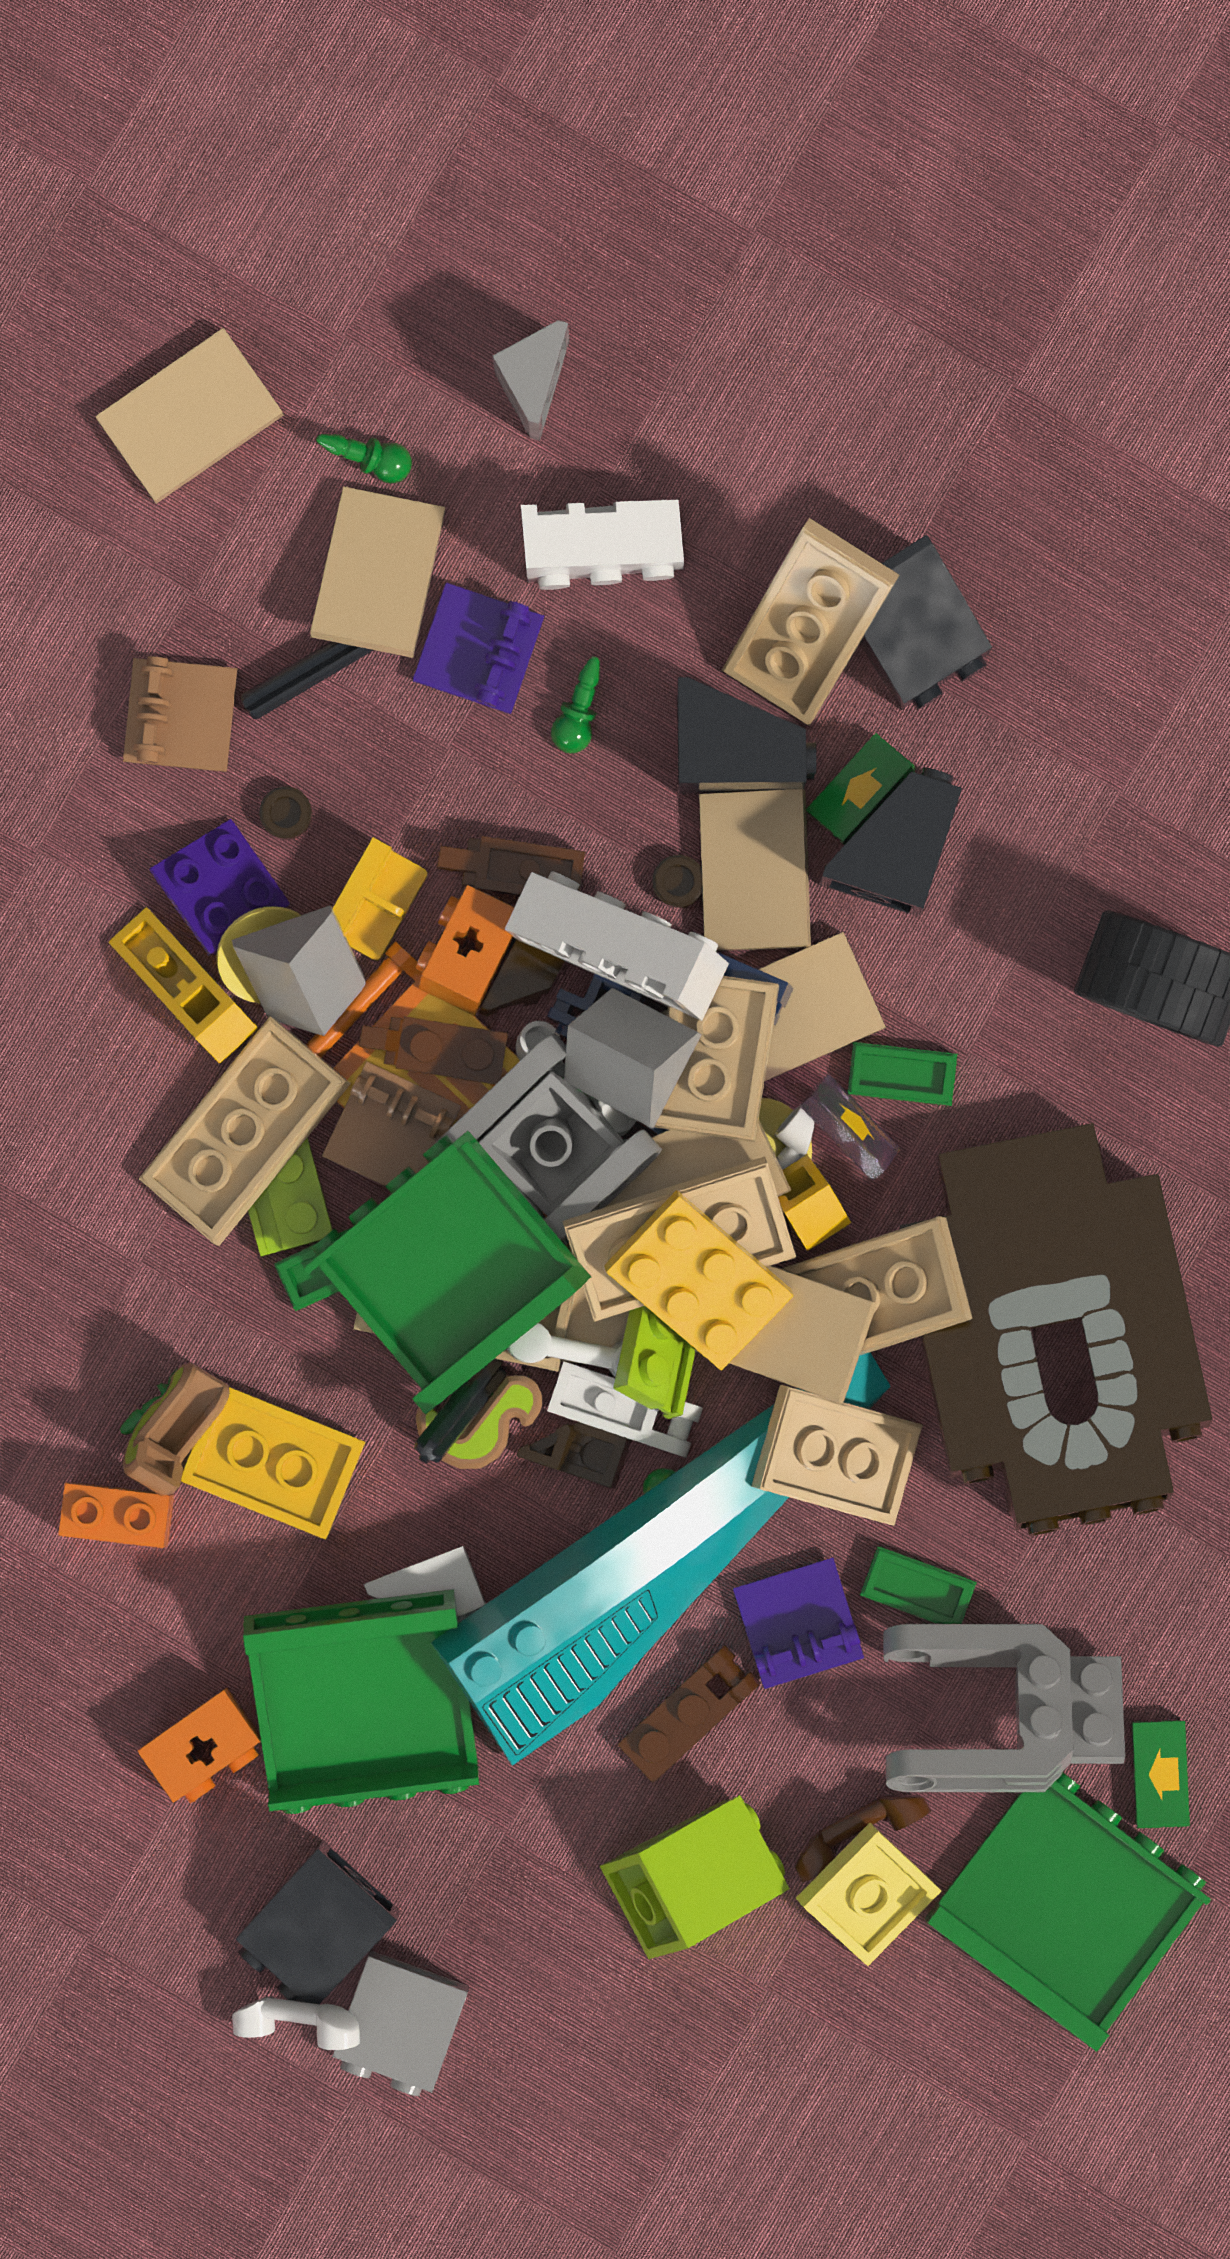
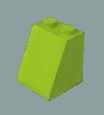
M741 1795L721 1801L600 1866L648 1959L688 1949L790 1889L784 1879L785 1869L782 1861L774 1851L769 1850L759 1831V1818L754 1809L749 1804L744 1803Z

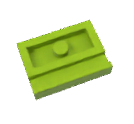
M308 1137L248 1210L261 1257L318 1242L333 1230Z
M646 1306L629 1310L613 1389L651 1410L656 1408L661 1410L663 1416L667 1419L682 1416L696 1352L695 1348Z

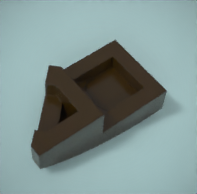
M516 940L481 1007L480 1013L490 1016L496 1014L497 1010L522 1003L525 1006L538 1003L542 994L549 993L565 961Z
M577 1422L573 1425L566 1424L556 1429V1432L533 1444H527L519 1448L516 1456L615 1489L632 1439Z

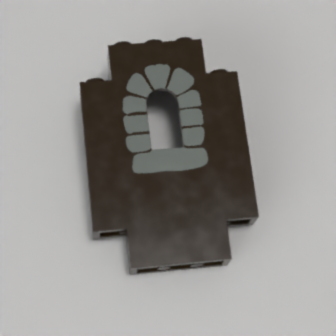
M1094 1123L940 1153L937 1164L948 1216L943 1217L947 1219L972 1315L971 1320L920 1336L950 1479L962 1477L964 1484H974L995 1478L993 1470L1002 1469L1006 1485L1005 1501L1008 1515L1013 1518L1015 1530L1027 1528L1029 1536L1060 1530L1059 1521L1079 1518L1081 1525H1092L1111 1520V1511L1131 1507L1133 1515H1141L1164 1509L1163 1501L1171 1499L1174 1490L1162 1437L1170 1435L1172 1443L1200 1438L1203 1436L1201 1429L1208 1428L1213 1419L1159 1174L1107 1184ZM918 1221V1222L903 1224V1225H900V1228H899V1229H902V1228H905V1227H908V1226H911V1225H914V1224H917V1223H920V1222H923V1221ZM1081 1319L1098 1395V1406L1095 1414L1088 1421L1079 1425H1066L1057 1421L1050 1414L1046 1405L1030 1329Z

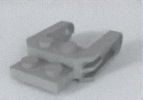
M555 1033L542 1040L441 1138L447 1134L454 1142L469 1130L474 1138L479 1141L550 1071H553L567 1056L566 1044ZM644 1129L637 1132L621 1145L546 1218L542 1210L517 1186L516 1188L566 1246L569 1241L562 1221L605 1208L658 1157L662 1148Z
M902 1624L889 1627L883 1632V1658L885 1662H888L889 1659L898 1662H930V1667H1017L1015 1675L1017 1749H909L896 1751L886 1756V1785L890 1789L901 1792H1045L1070 1764H1124L1125 1740L1121 1656H1070V1649L1043 1624Z

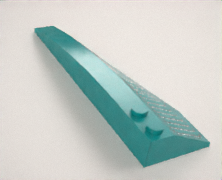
M870 1352L859 1356L844 1399V1403L869 1410L891 1387ZM774 1404L458 1623V1628L449 1629L431 1642L512 1766L599 1706L789 1498L751 1487L768 1432Z

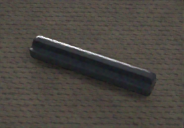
M330 641L241 695V702L250 717L259 719L374 650Z
M493 1359L461 1385L415 1441L414 1449L420 1453L419 1459L422 1462H440L507 1376V1372L501 1368L502 1361Z

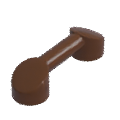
M897 1794L878 1797L874 1801L819 1830L801 1852L795 1864V1870L802 1882L817 1877L836 1857L832 1847L860 1833L869 1823L874 1825L887 1818L894 1831H898L929 1814L931 1809L925 1798L920 1795Z

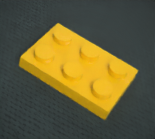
M678 1190L654 1212L604 1265L608 1275L721 1371L794 1296L788 1285Z
M229 1387L230 1394L223 1411L192 1448L182 1473L181 1482L326 1540L366 1441Z

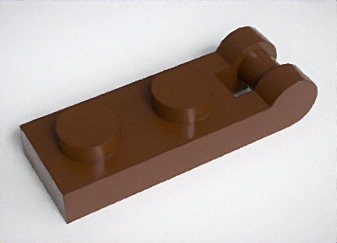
M725 1644L617 1743L620 1749L652 1783L662 1776L760 1685V1681L751 1672L745 1674L733 1661L736 1655ZM716 1674L730 1688L720 1699L706 1686V1683Z

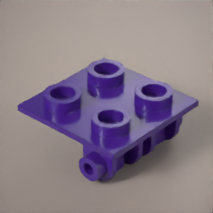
M446 583L412 681L511 714L545 616L529 611V607L514 601H510L508 604Z
M232 819L149 869L157 884L161 886L176 911L179 912L185 924L191 929L208 955L212 953L214 956L217 955L221 937L227 928L240 916L258 908H286L290 905L288 899Z
M833 1557L733 1588L764 1689L864 1658L859 1636L852 1620Z

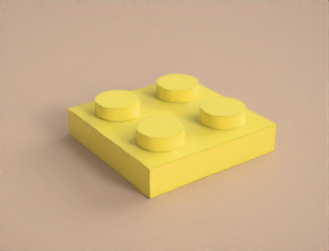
M869 1823L796 1899L850 1951L869 1966L930 1904L941 1890L875 1826Z

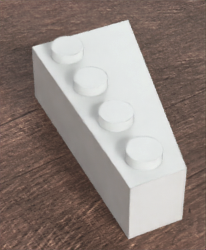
M551 871L548 879L531 872L505 927L508 933L521 942L696 1019L703 1020L729 965L716 952L719 946L717 943L694 932H689V935L671 929V923L643 911L642 915L639 916L624 910L626 904L602 892L597 891L595 897L577 891L580 884L556 872Z

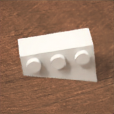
M679 500L614 502L613 506L585 508L584 503H568L566 510L537 512V505H521L528 583L538 582L539 589L541 590L570 587V579L589 577L591 585L617 584L622 582V575L642 573L643 580L645 581L666 580L674 578V570L684 568Z

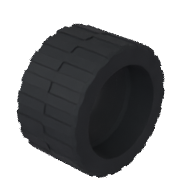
M1106 910L1101 915L1074 992L1082 998L1128 1016L1220 1047L1224 1044L1230 1027V953L1163 927Z

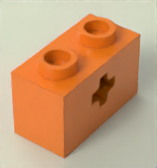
M469 885L466 886L460 899L451 896L438 921L439 925L446 927L438 944L428 941L416 964L415 969L422 972L419 989L475 1016L514 939L505 930L514 907ZM466 940H470L475 943L474 950H471L466 957L458 954L459 946H463Z
M67 1482L64 1484L58 1536L157 1548L168 1547L175 1494L160 1496L152 1491Z
M227 1687L137 1752L173 1803L185 1796L191 1804L216 1786L210 1777L228 1765L231 1771L235 1773L259 1756L254 1746L261 1742V1736ZM198 1736L203 1742L212 1737L217 1744L211 1752L214 1761L209 1763L205 1757L195 1761L190 1754L196 1747V1743L193 1740L194 1737Z

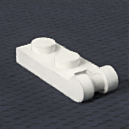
M563 1362L547 1409L548 1412L687 1458L691 1442H688L687 1438L693 1421L699 1422L703 1410L702 1407L685 1402L683 1415L672 1418L668 1432L664 1434L652 1430L659 1409L651 1410L614 1390L615 1378Z

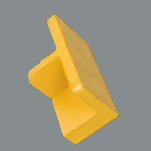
M374 837L332 909L350 947L374 961H379L425 882L428 873L426 869L395 853L390 846Z

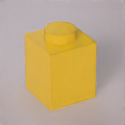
M808 1154L782 1170L791 1188V1191L778 1197L783 1216L807 1251L851 1223L830 1185Z

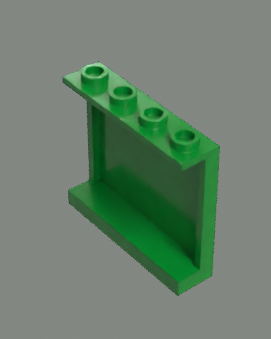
M469 1130L454 1142L447 1134L422 1154L429 1162L417 1173L410 1166L404 1169L385 1185L391 1193L388 1198L379 1205L372 1197L348 1217L354 1226L342 1236L334 1228L311 1248L317 1257L303 1268L308 1275L319 1266L420 1386L421 1390L412 1400L425 1415L577 1292L591 1278L590 1274Z
M454 1589L244 1616L243 1640L245 1653L249 1656L269 1790V1812L282 1810L287 1814H298L310 1810L313 1806L332 1803L338 1807H352L361 1804L365 1799L387 1797L390 1800L397 1801L406 1800L414 1797L418 1792L439 1790L445 1794H454L465 1791L469 1786L479 1785L478 1758L470 1702L431 1644L432 1641L449 1629L458 1628L459 1620Z
M1062 1772V1775L1045 1792H1020L927 1914L925 1920L942 1935L1097 2052L1109 2037L1108 2029L1202 1904L1208 1905L1212 1899L1201 1891L1207 1883L1205 1880L1182 1863L1174 1871L1159 1859L1165 1851L1163 1848L1140 1831L1132 1839L1117 1827L1122 1820L1121 1816L1098 1799L1090 1807L1075 1795L1080 1785Z

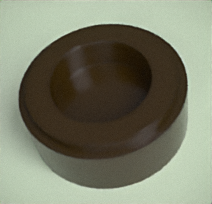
M288 786L271 790L263 798L259 810L260 820L265 830L273 837L281 840H292L303 835L309 828L313 816L308 798L300 790Z
M672 855L665 858L658 864L653 874L652 883L655 895L663 904L672 908H685L694 904L703 892L702 868L694 859L685 855Z

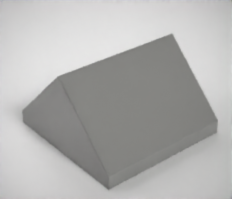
M560 320L493 355L494 371L500 385L529 437L538 441L541 440L569 345L568 323Z
M331 905L232 940L233 948L267 1017L271 1016L278 1022L325 1036L366 984L362 970Z
M611 988L568 1025L564 1080L578 1090L648 1127L654 1128L702 1034Z
M550 1071L478 1141L506 1176L547 1216L624 1144V1141L593 1101L553 1071Z

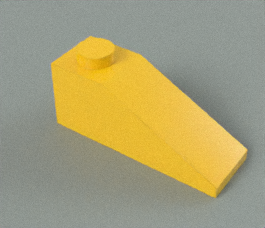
M147 907L109 941V944L219 1064L258 1029Z

